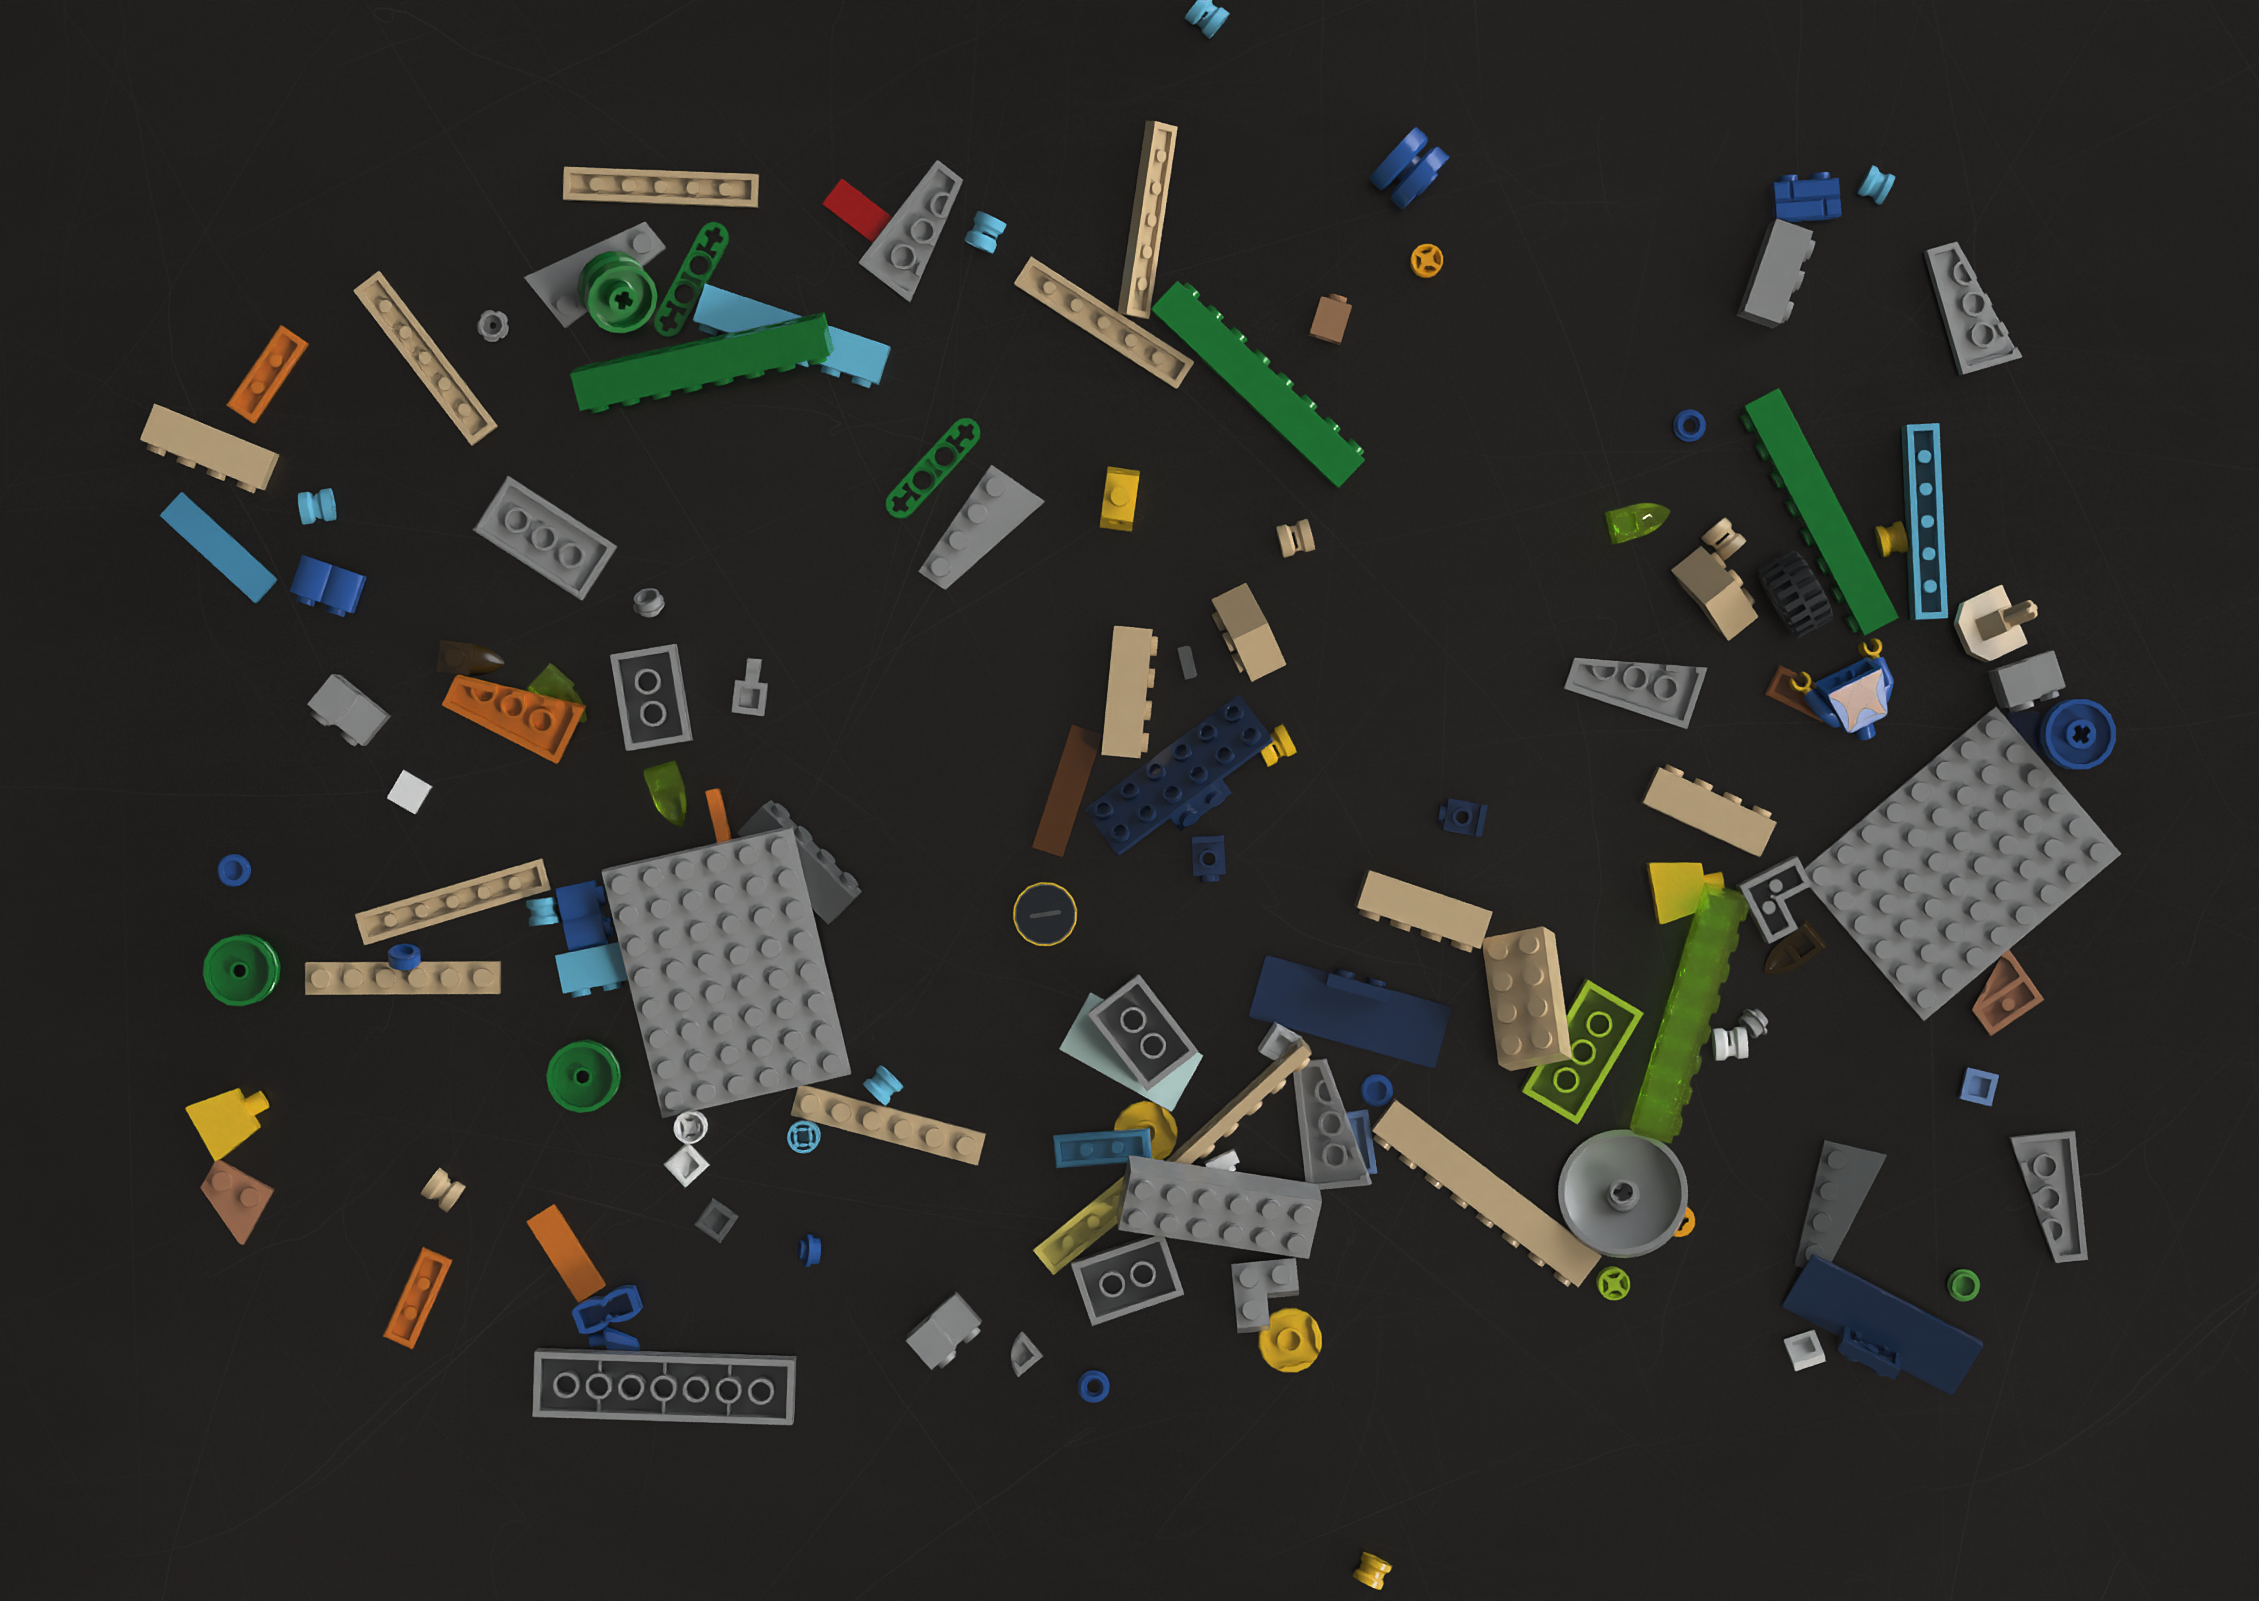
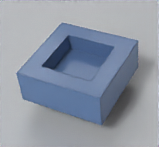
M1966 1067L1958 1098L1992 1106L1999 1075Z

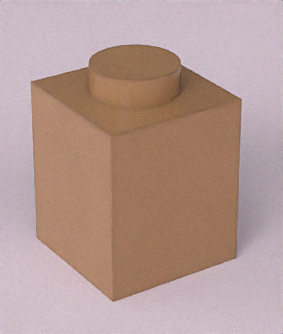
M1329 293L1328 297L1321 296L1309 336L1340 345L1352 305L1346 304L1347 298L1333 293Z

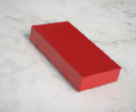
M843 179L838 182L822 203L823 206L871 243H874L893 218Z

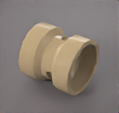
M1726 517L1722 518L1701 537L1707 545L1714 547L1723 562L1746 542L1741 534L1735 533L1731 529L1732 524ZM1728 532L1729 535L1717 544L1716 542Z
M1308 519L1298 521L1294 526L1289 527L1285 524L1276 527L1284 558L1294 555L1299 550L1305 552L1315 550ZM1292 532H1294V536H1295V540H1296V544H1297V545H1294V541H1293V537H1292Z
M439 1168L426 1184L421 1195L435 1201L438 1199L439 1208L447 1213L466 1186L459 1181L451 1184L448 1173Z

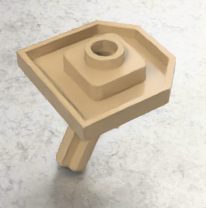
M1999 585L1960 603L1953 625L1966 654L1986 663L2028 644L2020 624L2036 618L2038 607L2031 600L2011 606L2003 586Z

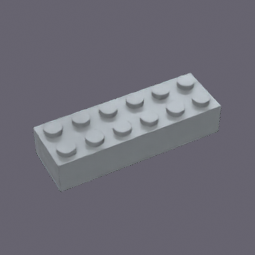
M1129 1155L1116 1215L1118 1230L1309 1259L1322 1198L1319 1184Z

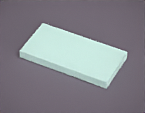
M1090 992L1059 1049L1172 1112L1203 1055L1199 1052L1154 1087L1146 1091L1087 1014L1104 1000Z

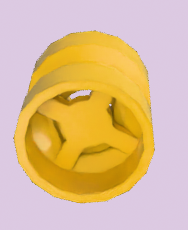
M1283 724L1274 728L1273 733L1270 734L1273 742L1260 751L1268 767L1277 763L1278 758L1282 756L1289 757L1297 753Z

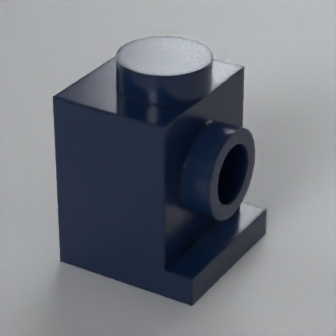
M1447 798L1446 804H1440L1437 823H1443L1442 830L1482 837L1488 805ZM1459 811L1467 813L1468 820L1465 823L1457 822L1456 815Z
M1224 835L1191 837L1193 876H1200V882L1219 881V875L1226 874ZM1212 853L1215 856V861L1212 865L1203 863L1202 858L1204 854Z

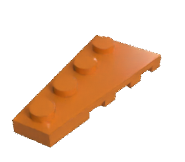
M457 675L454 678L442 703V706L556 764L560 761L586 708V705L463 675Z

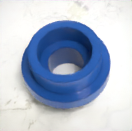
M1691 409L1680 412L1673 422L1674 433L1685 442L1698 440L1706 429L1704 417L1698 411ZM1686 420L1694 422L1695 428L1692 432H1687L1683 428Z
M806 1234L804 1241L798 1242L797 1258L802 1260L804 1267H810L811 1264H818L820 1261L821 1241L819 1238H813L812 1235Z
M1089 1370L1081 1375L1077 1388L1079 1395L1085 1401L1096 1403L1102 1401L1108 1395L1110 1384L1104 1373L1098 1370ZM1091 1380H1096L1100 1384V1388L1095 1392L1087 1388V1384Z

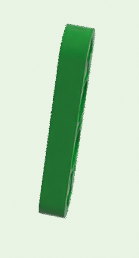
M709 222L703 226L655 316L654 325L657 332L663 337L674 338L683 331L702 294L704 285L708 283L729 242V233L722 224ZM717 228L721 230L719 235L723 240L721 243L715 242L710 251L715 252L716 255L712 259L706 252L697 249L700 244L706 249L709 243L706 233L708 231L714 232ZM696 257H704L708 261V270L702 275H696L690 269V263ZM682 285H687L693 290L692 300L685 304L679 303L675 298L677 288ZM669 302H672L676 307L686 310L684 316L677 312L674 321L678 324L677 328H670L666 332L663 331L664 324L661 322V319L663 317H670L673 309L667 308Z
M963 418L955 422L895 487L886 499V508L891 516L898 519L909 517L977 444L981 432L974 420ZM972 425L974 427L972 430L974 438L971 441L965 438L959 444L960 447L965 448L959 454L955 446L946 442L949 436H952L955 441L960 436L959 426L968 427ZM943 447L949 448L954 455L953 461L947 466H941L935 461L936 451ZM920 471L929 473L932 478L931 485L924 490L916 488L913 484L914 475ZM907 483L911 490L921 497L915 501L911 496L906 502L909 509L906 512L899 510L896 513L893 511L895 504L892 500L896 496L901 499L907 494V491L902 489Z

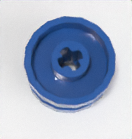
M1417 127L1400 142L1369 178V181L1380 191L1387 189L1398 179L1400 183L1391 192L1390 200L1401 210L1415 196L1419 197L1438 176L1437 172L1450 158L1438 146L1431 148L1420 158L1418 154L1427 145L1428 137Z
M2088 699L2063 700L2052 705L2043 715L2038 727V743L2043 754L2053 764L2065 769H2090L2101 764L2111 754L2116 742V726L2110 713L2101 704ZM2074 728L2080 731L2078 740H2073L2072 738L2076 734Z

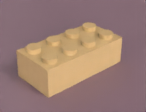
M1368 869L1365 871L1354 904L1355 907L1360 908L1359 914L1361 916L1379 921L1380 916L1390 918L1389 925L1410 932L1411 926L1422 929L1420 935L1438 942L1441 941L1442 936L1452 939L1451 946L1467 952H1471L1473 947L1481 949L1493 913L1481 907Z
M1542 926L1484 938L1482 945L1498 1064L1513 1071L1572 1059L1555 934Z

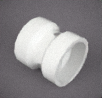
M1745 1026L1734 1027L1731 1031H1725L1723 1028L1712 1029V1047L1715 1061L1726 1060L1728 1056H1735L1737 1059L1748 1058V1038Z
M697 1110L682 1113L674 1122L675 1136L686 1144L698 1142L705 1136L708 1130L706 1117Z

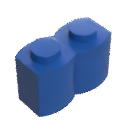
M302 555L289 592L297 594L296 601L314 607L315 602L318 601L328 605L327 612L345 617L346 611L355 613L367 577Z
M596 880L556 888L569 952L608 944V937L613 936V928L610 917L604 918L601 905L607 904L603 885L597 886Z
M622 1285L611 1290L606 1296H593L583 1300L572 1310V1315L579 1333L589 1334L603 1329L609 1322H623L633 1318L643 1308V1304L636 1285Z

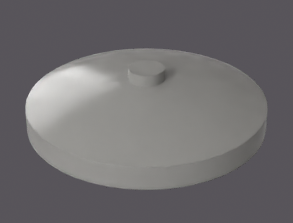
M1611 1130L1589 1138L1569 1156L1559 1179V1207L1563 1220L1570 1232L1589 1249L1609 1257H1637L1650 1253L1664 1245L1680 1227L1688 1203L1687 1179L1678 1158L1660 1140L1639 1131Z

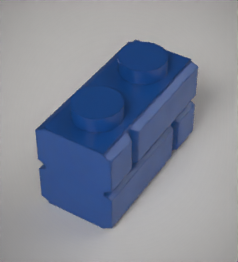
M1830 172L1810 174L1811 180H1798V175L1779 176L1778 182L1772 183L1770 187L1773 221L1776 218L1785 222L1840 218L1842 213L1839 179L1830 178Z

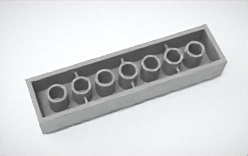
M538 1348L534 1352L532 1417L793 1425L795 1414L796 1356Z

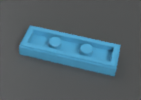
M1150 1128L1058 1134L1053 1136L1056 1168L1127 1163L1129 1155L1153 1159Z

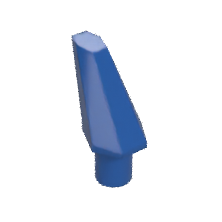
M607 1326L604 1327L601 1333L588 1335L590 1347L606 1345L607 1350L640 1351L641 1349L637 1338Z

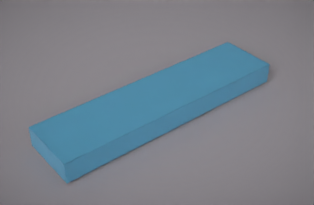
M181 492L161 513L160 516L254 603H258L279 580L184 492Z

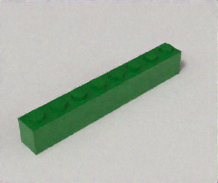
M1177 281L1151 308V312L1324 478L1338 489L1365 461L1361 456L1364 450L1351 438L1346 442L1338 434L1341 428L1331 418L1326 416L1322 419L1314 411L1317 405L1308 396L1303 394L1299 397L1291 389L1294 383L1280 371L1276 375L1268 367L1271 362L1258 349L1252 352L1244 344L1247 338L1234 326L1229 330L1220 322L1224 317L1211 304L1206 308L1198 301L1197 298L1200 294L1188 282L1182 285Z
M825 312L575 367L570 376L580 411L590 409V413H598L609 409V404L621 402V406H630L639 403L641 397L652 395L653 400L670 396L671 391L683 388V392L688 393L702 389V384L714 382L715 386L733 382V377L745 375L746 379H752L764 375V370L776 368L777 372L788 371L796 368L795 363L807 361L808 365L820 364L827 361V356L831 355L834 348Z
M1778 388L1742 407L1741 409L1744 414L1740 415V419L1748 433L1754 432L1759 442L1755 444V448L1763 461H1769L1773 469L1770 476L1778 490L1783 488L1789 500L1785 501V505L1793 519L1799 518L1803 526L1800 534L1808 547H1814L1818 555L1815 562L1823 576L1828 574L1834 586L1830 587V591L1838 605L1844 604L1848 612L1845 620L1853 633L1858 631L1860 636H1865L1899 618L1780 389Z

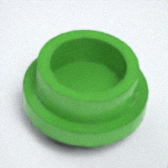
M1959 1269L1949 1276L1947 1289L1954 1299L1963 1302L1970 1301L1978 1294L1980 1282L1972 1271Z

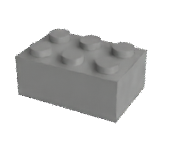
M1777 218L1768 225L1737 313L1738 317L1772 329L1784 323L1785 320L1788 321L1794 302L1789 301L1795 290H1799L1805 274L1804 271L1800 270L1802 262L1810 259L1815 246V241L1811 240L1813 231Z
M672 644L610 655L626 751L692 741L693 737L677 645Z
M1139 973L1087 1013L1146 1091L1150 1090L1198 1053L1196 1047Z
M1146 1235L1071 1261V1266L1092 1326L1184 1295L1165 1237Z

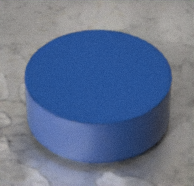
M231 854L220 860L217 874L225 885L232 887L240 886L249 879L251 866L249 861L242 855Z
M398 944L388 951V964L393 969L410 970L416 968L421 963L420 949L415 945Z
M1372 1074L1363 1080L1360 1093L1367 1104L1380 1107L1390 1101L1393 1095V1087L1385 1076Z

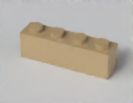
M154 404L140 440L148 443L146 449L162 456H165L166 451L178 455L176 462L193 469L196 463L208 468L206 474L223 481L226 475L237 479V487L255 493L256 488L266 489L279 457L277 453L157 404Z
M1114 626L1101 755L1140 758L1141 752L1147 753L1149 733H1143L1144 720H1150L1152 701H1146L1147 688L1154 687L1155 669L1149 668L1150 655L1157 656L1158 637L1152 636L1153 629Z
M1666 764L1664 769L1656 767L1640 803L1749 854L1761 857L1777 823L1769 819L1772 813L1755 805L1752 810L1740 805L1742 799L1728 792H1724L1723 797L1711 792L1713 785L1698 778H1695L1693 783L1682 778L1684 772Z

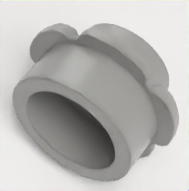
M485 311L477 322L478 333L483 335L484 339L489 342H496L498 338H504L509 331L506 315L500 311ZM491 323L496 324L495 329L490 328Z
M654 588L643 589L634 596L635 604L633 609L636 613H640L641 616L647 618L654 617L663 609L665 604L664 598Z
M1746 1009L1743 1011V1015L1738 1019L1740 1026L1746 1027L1747 1034L1752 1038H1757L1760 1034L1765 1035L1767 1033L1765 1027L1768 1024L1765 1015L1758 1009L1753 1011Z

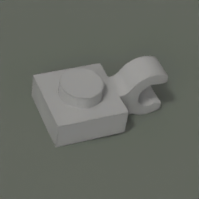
M747 659L745 681L735 680L732 712L758 716L765 715L768 683L759 682L762 659Z

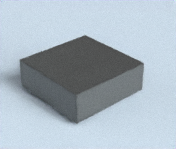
M1191 647L1177 648L1184 680L1195 678L1197 672Z
M712 1198L694 1225L721 1243L739 1215Z

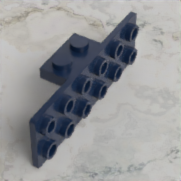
M1237 695L1087 806L1085 812L1117 855H1121L1171 818L1179 831H1181L1185 827L1195 824L1199 817L1212 807L1219 806L1232 793L1222 779L1271 744L1273 738L1242 697Z
M1270 955L1265 956L1249 1012L1251 1018L1272 1024L1276 1022L1290 1029L1435 1068L1451 1013L1450 1006L1385 988V981L1371 977L1367 978V982L1355 980V973L1337 968L1334 974Z
M1815 1254L1811 1255L1783 1301L1785 1309L1839 1336L1837 1350L1846 1359L1853 1362L1859 1361L1867 1365L1875 1374L1882 1377L1888 1376L1895 1380L1902 1369L1950 1395L1955 1393L1983 1348V1342Z

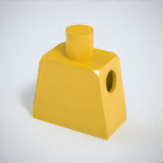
M1108 466L1100 520L1101 528L1132 532L1140 471Z
M1700 862L1646 863L1657 924H1665L1709 908L1707 894L1725 891L1722 872L1704 875L1702 863Z
M237 1088L189 1105L185 1109L214 1161H218L261 1128L255 1115L270 1106L262 1091H258L245 1099L241 1090Z

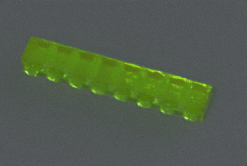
M1704 882L1629 1126L1634 1134L1672 1143L1673 1136H1678L1683 1122L1680 1113L1683 1105H1688L1691 1098L1692 1087L1689 1084L1692 1074L1697 1075L1700 1069L1702 1058L1698 1055L1701 1045L1706 1044L1710 1036L1711 1026L1708 1025L1711 1013L1715 1014L1720 1004V995L1717 993L1721 982L1725 983L1729 975L1730 965L1727 964L1730 952H1735L1738 946L1739 934L1736 933L1740 921L1744 922L1748 913L1749 903L1746 902L1747 898L1742 892Z

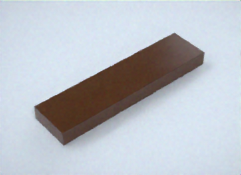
M1075 725L1071 726L1032 848L1063 857L1102 734Z

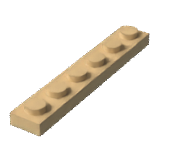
M1146 121L1118 306L1119 314L1149 319L1178 128L1157 121Z
M564 167L563 200L758 208V174Z
M1030 257L1014 282L1016 287L1176 390L1194 364V361L1033 257Z
M380 271L353 290L472 446L498 427Z
M538 859L355 914L363 943L367 945L551 890L543 859Z
M421 961L419 966L410 970L393 969L389 966L388 962H305V995L501 993V961Z
M1299 1038L1166 1161L1191 1165L1198 1157L1204 1159L1215 1148L1214 1143L1222 1135L1225 1138L1231 1135L1239 1126L1237 1122L1245 1114L1248 1116L1254 1114L1263 1104L1261 1100L1267 1094L1278 1092L1285 1085V1078L1290 1073L1301 1071L1309 1063V1056L1312 1053L1308 1044L1302 1038Z
M808 1085L798 1087L791 1111V1116L977 1166L986 1133Z

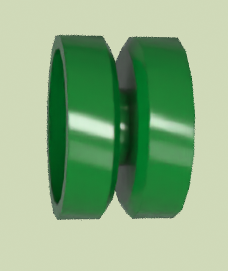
M608 251L596 255L585 264L578 278L577 291L580 302L599 327L609 332L627 333L636 330L650 319L656 309L658 295L655 283L639 262L624 252Z
M239 934L224 938L211 947L204 960L203 977L207 989L217 1000L226 1005L242 1007L262 1001L273 992L279 981L281 965L277 952L269 942L256 935ZM238 964L243 965L246 969L245 975L241 977L238 975L240 968L237 966Z
M585 1039L574 1041L558 1050L549 1062L546 1077L548 1090L558 1104L567 1110L584 1113L595 1111L608 1103L618 1091L622 1075L620 1062L611 1049L601 1042ZM579 1071H586L589 1074V1080L585 1083L580 1082L581 1076L577 1075Z

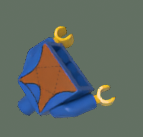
M1876 638L1870 640L1873 652L1867 649L1864 641L1861 642L1858 646V652L1864 659L1815 682V689L1810 687L1811 678L1806 672H1799L1805 680L1803 687L1797 686L1792 678L1789 680L1790 687L1794 691H1802L1804 693L1803 699L1819 719L1833 728H1842L1846 733L1855 731L1859 740H1868L1876 734L1873 722L1886 716L1888 712L1887 702L1890 699L1894 679L1884 657L1879 656L1882 643Z

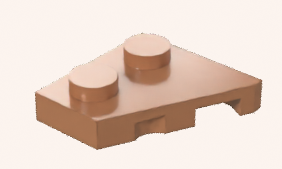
M2007 950L1998 961L1971 1011L1991 1037L2044 1001V998L2010 950Z
M222 1160L214 1162L201 1186L202 1191L233 1236L242 1245L246 1243L274 1192L273 1188Z

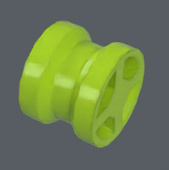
M1609 1266L1602 1269L1597 1275L1596 1286L1605 1298L1616 1301L1627 1295L1630 1290V1280L1622 1269Z

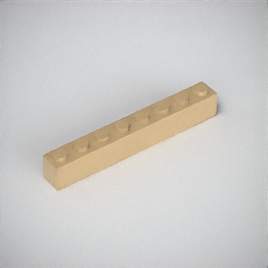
M1395 1098L1372 1126L1371 1130L1376 1133L1373 1140L1386 1150L1393 1146L1402 1154L1399 1159L1413 1170L1418 1165L1426 1171L1427 1175L1424 1178L1439 1190L1443 1185L1451 1190L1453 1194L1450 1198L1464 1209L1471 1205L1479 1212L1476 1215L1477 1219L1489 1228H1492L1494 1224L1505 1231L1501 1236L1516 1248L1521 1243L1529 1249L1530 1252L1527 1256L1541 1267L1547 1263L1556 1271L1553 1276L1567 1287L1571 1282L1579 1287L1602 1257L1599 1253L1579 1242L1569 1230Z

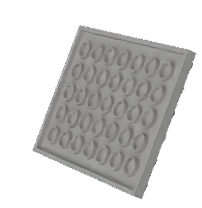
M1994 706L1805 866L1804 870L1812 884L1809 888L1921 1020L1925 1021L2120 856L2121 853L2000 710Z
M793 826L602 869L606 893L662 1118L851 1074Z

